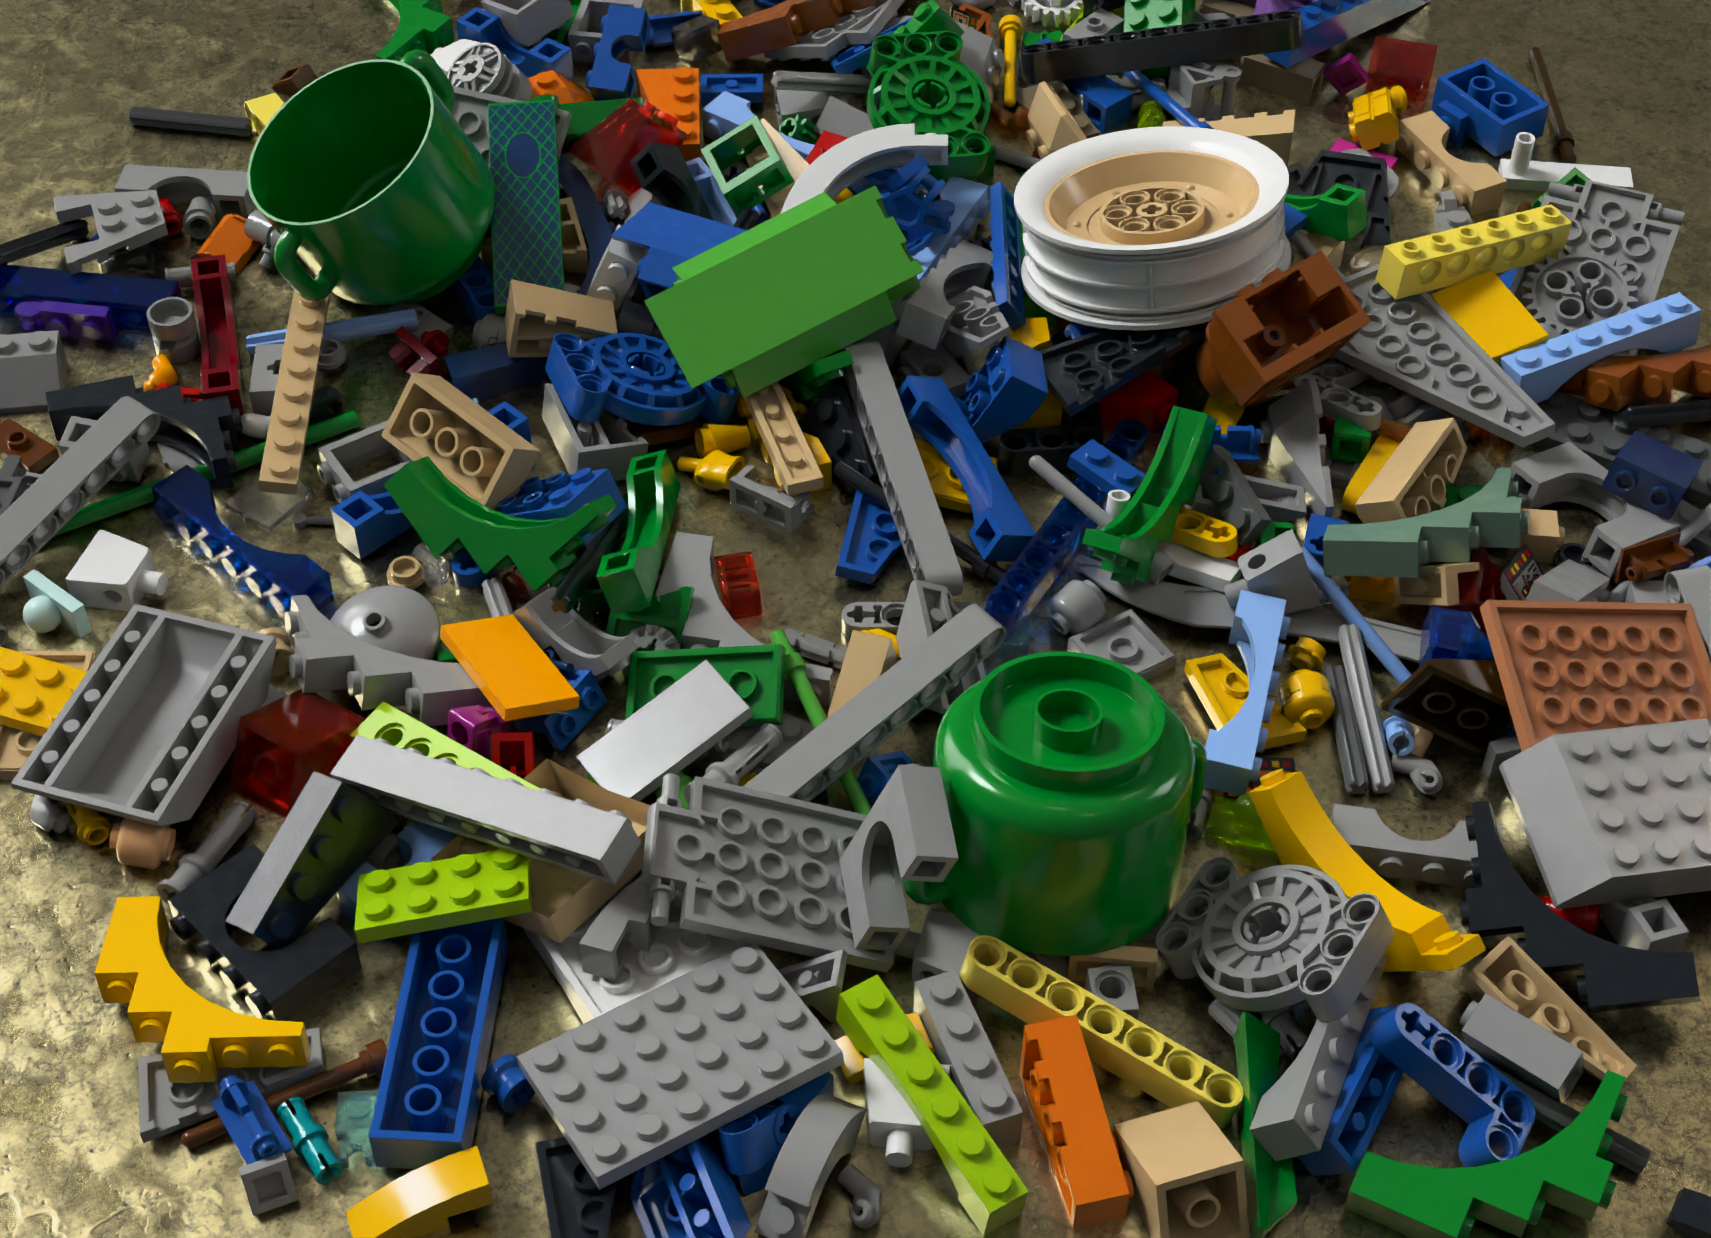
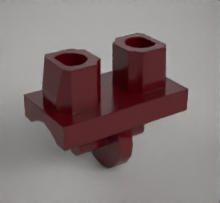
M403 326L395 331L400 342L387 354L396 366L403 371L414 360H417L406 370L409 376L413 372L441 376L446 381L448 380L447 372L439 366L440 361L438 359L439 357L444 358L449 352L447 349L449 338L441 330L425 331L421 334L420 338L422 341L420 342Z

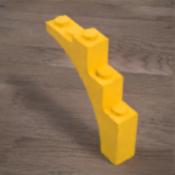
M161 896L117 897L94 974L104 1003H130L127 1014L136 1043L164 1042L161 1055L170 1083L215 1082L218 1068H283L309 1065L311 1050L304 1022L266 1020L235 1013L209 1002L181 980L170 967L166 958L165 949L169 925Z

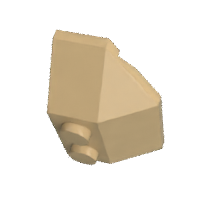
M1045 81L1039 83L1028 114L1031 129L1027 131V137L1032 148H1037L1040 159H1043L1051 153L1085 140L1087 137L1058 97L1054 88Z

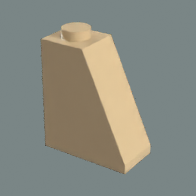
M857 630L852 631L827 718L898 662L891 638Z

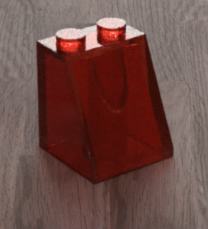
M630 98L570 147L569 152L609 181L631 193H635L642 186L630 161L650 142L675 145L680 148L688 134L677 127L681 121L669 113L663 111L660 116L662 110L649 101L645 100L643 105Z
M302 689L240 717L230 788L287 817L314 771L331 777V771L353 742L350 735L365 718L315 692L303 693Z

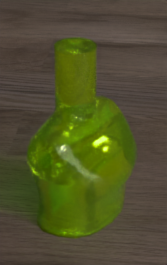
M1152 100L1146 101L1141 106L1137 118V128L1163 126V122H1166V116L1163 114L1162 106Z

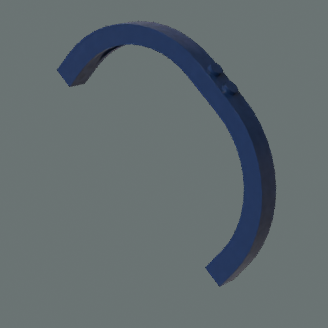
M560 154L558 160L560 199L572 197L588 252L589 268L577 294L587 295L596 269L610 243L611 235L615 232V227L612 221L607 222L604 202H598L586 177L577 166ZM506 342L445 356L448 382L470 399L477 398V400L505 394L548 377L545 370L548 357H508Z

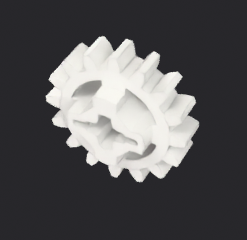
M1021 0V10L1024 11V16H1032L1033 23L1039 20L1042 21V26H1046L1049 23V25L1058 27L1062 22L1069 26L1070 20L1075 21L1084 9L1082 0Z

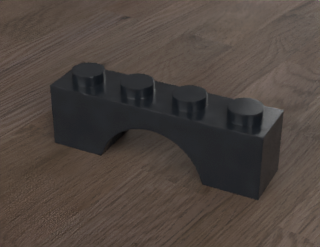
M650 142L630 161L642 188L656 196L666 207L714 221L678 146Z

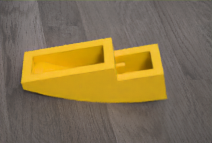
M478 1146L424 1165L392 1181L346 1211L352 1237L417 1238L448 1228V1217L493 1204L490 1185Z

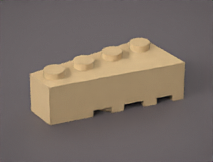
M1455 418L1416 422L1355 503L1358 517L1363 524L1409 518L1444 508L1447 500L1445 497L1446 485L1454 483L1467 451V446Z

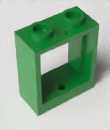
M757 115L701 149L724 197L737 216L741 214L744 208L756 206L795 182L772 138ZM763 144L769 157L728 181L723 170L752 153L755 147Z

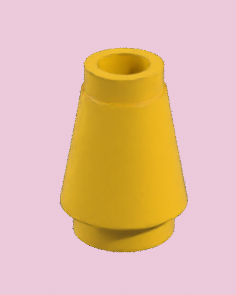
M704 424L703 428L696 429L694 437L695 447L700 457H705L713 450H720L728 454L744 447H749L751 442L748 427L736 425Z

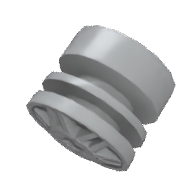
M488 42L477 43L465 49L456 57L447 73L448 79L452 86L524 102L530 101L532 95L531 82L515 64H512L496 45Z

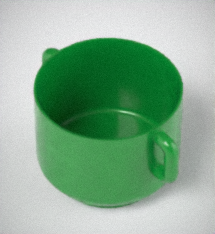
M418 49L407 52L400 61L388 59L359 61L324 74L303 87L274 114L253 148L247 172L250 197L258 210L280 234L273 255L275 266L297 294L307 301H320L332 292L346 301L362 305H394L399 302L416 303L442 292L455 283L472 266L483 248L495 202L494 180L485 159L451 114L455 100L454 88L448 77L428 52ZM296 254L316 276L314 280L296 260Z
M1057 651L1035 653L1010 660L991 671L984 679L970 686L954 700L942 717L935 738L933 767H939L941 771L959 859L943 882L904 880L905 892L915 903L931 905L942 902L950 913H953L963 924L977 934L995 937L1014 949L1054 956H1075L1104 952L1131 943L1154 929L1167 916L1177 898L1189 815L1196 809L1203 794L1207 766L1206 749L1200 741L1190 737L1186 726L1177 713L1157 694L1144 678L1119 663L1090 654Z

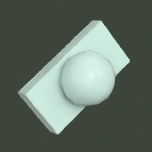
M33 569L23 576L30 596V600L23 609V621L30 630L37 633H47L53 631L61 624L80 639L91 632L84 604L39 571Z

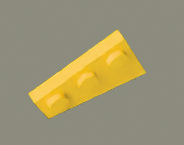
M1223 653L1186 660L1184 672L1215 728L1219 730L1239 712L1249 694L1248 676ZM1275 701L1269 724L1261 723L1262 728L1268 729L1264 750L1304 741L1307 730L1298 721L1292 724L1281 714L1282 707Z

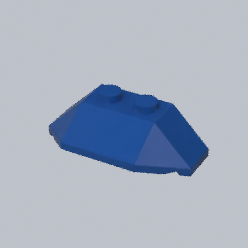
M707 1135L634 1172L630 1197L646 1238H744L752 1226L731 1175L726 1170L723 1156Z

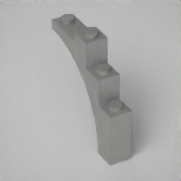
M676 532L656 595L667 594L685 586L695 588L692 605L682 633L683 649L765 645L753 638L736 623L719 600L712 581L715 564L713 537ZM805 663L807 667L805 674L820 705L830 707L833 696V669ZM784 677L783 700L801 702L791 680Z
M307 595L291 597V611L285 613L286 632L288 635H293L295 639V654L289 656V670L291 677L297 678L303 693L348 689L350 695H355L362 710L376 709L383 701L393 707L406 706L408 712H413L416 720L427 726L448 724V713L453 708L475 705L493 707L460 663L415 658L379 648L352 636L334 625L317 610Z

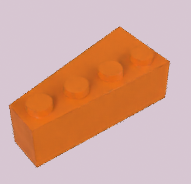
M699 68L636 69L637 96L647 101L654 141L678 146L685 162L698 157L701 158Z
M1077 1014L1024 1025L1019 1076L1072 1229L1126 1218L1129 1199L1134 1197L1133 1183L1127 1170L1123 1171L1120 1163L1118 1142L1114 1132L1110 1129Z

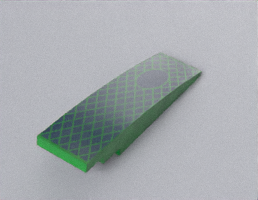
M554 100L488 104L489 169L495 186L491 230L496 315L506 314L511 279L565 291Z

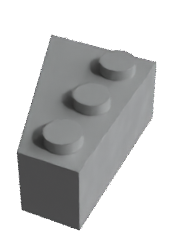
M1568 559L1534 580L1526 601L1608 602L1611 592L1607 591L1606 588L1611 578Z

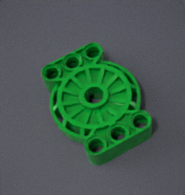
M953 31L877 36L872 42L868 69L874 76L870 83L866 101L867 114L873 128L915 123V135H925L927 133L948 135V165L927 166L931 170L929 174L935 179L975 176L982 173L991 147L990 140L983 134L991 109L990 97L985 84L979 76L959 61L963 48L961 36Z

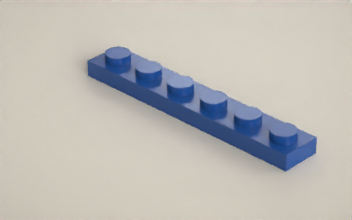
M999 181L990 186V201L988 202L991 212L989 227L992 231L990 247L993 251L991 267L994 272L992 288L1000 312L1011 328L1016 330L1026 324L1024 287L1021 278L1020 221L1015 211L1014 197L1002 181Z

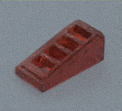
M752 552L714 557L722 604L733 619L761 615V595Z

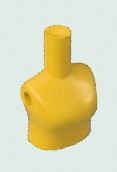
M713 450L703 459L681 456L677 462V467L680 471L694 473V481L698 485L714 492L723 489L730 490L729 480L746 466L744 457L731 456L720 450Z

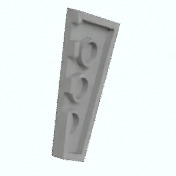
M320 1028L306 1029L311 1050L308 1066L218 1068L215 1082L170 1083L161 1053L138 1057L140 1136L143 1143L218 1115L211 1101L220 1097V1082L230 1075L243 1079L245 1083L253 1079L264 1098L323 1073L324 1059Z

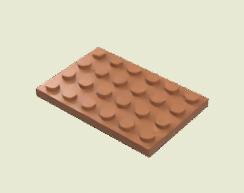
M1487 600L1480 607L1521 751L1552 735L1704 718L1711 721V662L1691 604Z

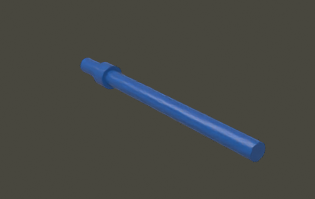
M1139 70L1123 72L1128 79L1185 127L1214 129L1208 123L1200 122Z

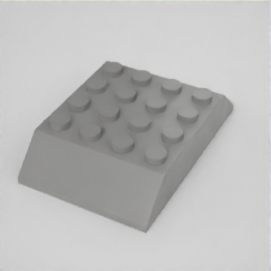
M134 604L10 783L12 788L159 827L190 820L268 696L277 644L275 636Z
M1707 718L1552 735L1502 762L1499 766L1555 909L1711 891V721Z

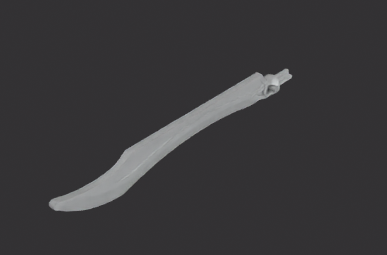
M1078 555L1075 558L1074 570L1076 572L1083 573L1106 591L1147 612L1193 627L1231 629L1236 607L1230 608L1223 592L1208 587L1186 586L1165 581L1155 585L1149 579H1147L1146 583L1134 580L1133 585L1128 586L1110 580L1112 573L1100 569L1102 562L1085 555ZM1321 606L1284 614V616L1291 617L1288 636L1308 637L1314 640L1339 644L1337 636L1339 627L1344 624L1349 625L1338 610ZM1364 617L1397 657L1424 664L1428 659H1431L1429 632ZM1363 641L1364 649L1370 650L1369 647Z

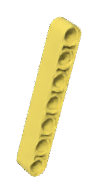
M982 935L970 942L960 970V979L968 989L1027 1024L1077 1014L1088 1055L1092 1062L1171 1108L1198 1101L1219 1129L1225 1128L1230 1123L1244 1095L1243 1086L1232 1074L992 936Z

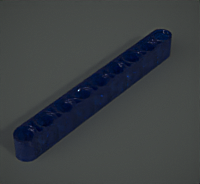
M1134 419L1122 420L1102 446L1137 468L1141 462L1149 435L1148 428L1142 422ZM1079 475L1073 484L1101 509L1106 511L1108 494ZM1064 496L987 598L984 610L1006 629V636L1002 643L1014 637L1081 545L1086 528L1092 529L1096 524Z

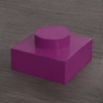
M1352 53L1326 66L1324 70V75L1341 96L1367 83L1369 76Z

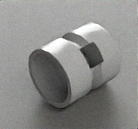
M167 297L154 302L148 308L146 315L156 354L166 355L171 363H182L196 357L200 352L201 342L191 303L183 298Z

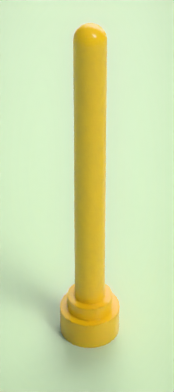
M1006 15L999 22V36L1005 41L1004 104L1008 107L1016 104L1017 40L1023 34V22L1016 15Z

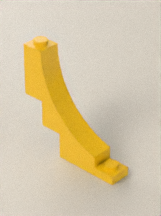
M1283 769L1272 771L1260 778L1262 785L1248 792L1282 865L1310 866L1325 872L1339 883L1347 899L1359 893H1371L1378 898L1394 928L1393 939L1384 953L1388 959L1383 972L1454 971L1486 951L1479 934L1460 935L1457 930L1451 931L1443 913L1429 909L1410 899L1370 868L1349 846L1330 821L1313 794L1302 771L1284 773Z

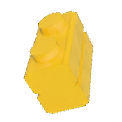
M1385 87L1372 92L1371 96L1365 94L1354 98L1353 111L1348 112L1351 123L1349 124V130L1354 143L1360 141L1362 149L1367 151L1379 147L1381 142L1385 145L1398 140L1400 135L1397 110L1389 89Z

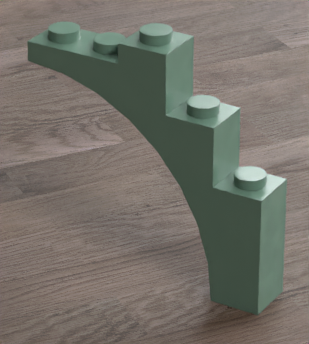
M1497 468L1492 479L1480 491L1446 508L1392 521L1328 525L1323 538L1324 575L1418 578L1421 564H1428V562L1469 563L1472 549H1479V547L1520 548L1522 534H1529L1530 513L1529 511H1522V498H1519V481H1512V468Z

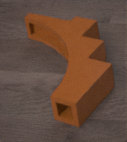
M787 0L754 14L724 22L717 36L726 61L731 62L793 46L802 33L836 25L842 13L876 5L877 0Z
M1711 344L1696 349L1667 354L1642 356L1608 355L1577 372L1557 390L1584 397V403L1618 411L1635 398L1666 404L1675 403L1689 393L1711 399Z

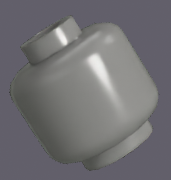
M1072 580L1051 598L1049 608L1053 616L1050 618V622L1063 635H1066L1068 632L1073 635L1085 632L1104 618L1106 597L1100 588L1090 580Z

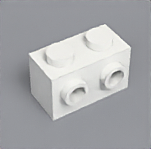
M611 238L596 269L586 296L613 301L614 310L618 311L623 299L631 300L638 284L633 279L635 276L637 277V266L640 259L644 257L646 249Z

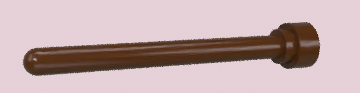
M380 1038L366 1044V1050L359 1052L358 1058L264 1097V1100L271 1112L275 1113L284 1102L288 1107L292 1106L290 1098L301 1097L303 1100H306L364 1074L368 1078L376 1075L377 1078L382 1077L387 1048L383 1039ZM217 1117L185 1131L182 1134L181 1142L186 1148H194L228 1132L221 1119Z

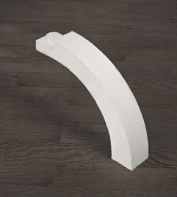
M914 123L879 127L847 138L824 152L805 169L790 190L781 213L823 192L834 200L845 188L857 180L880 170L904 166L920 154L923 155L929 165H948V135H938L936 133L915 135Z

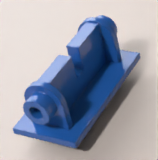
M682 11L678 14L670 15L655 14L649 17L651 27L646 45H651V48L673 45L672 35L676 34L679 44L700 42V39L705 38V29L702 26V11Z
M1254 425L1228 426L1227 434H1221V426H1216L1209 451L1214 445H1220L1228 450L1235 462H1260L1258 443L1261 442V429H1254Z
M230 1075L220 1082V1097L211 1101V1104L246 1165L282 1152L286 1154L293 1150L253 1079L245 1083L243 1079Z

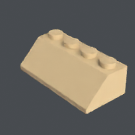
M413 372L381 435L413 461L428 456L449 481L467 496L490 509L525 482L540 453L539 449L441 376Z

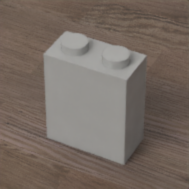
M1485 993L1479 1003L1473 1000L1460 1019V1024L1464 1026L1461 1030L1464 1042L1469 1048L1500 1066L1506 1073L1562 1103L1566 1101L1585 1071L1583 1051Z

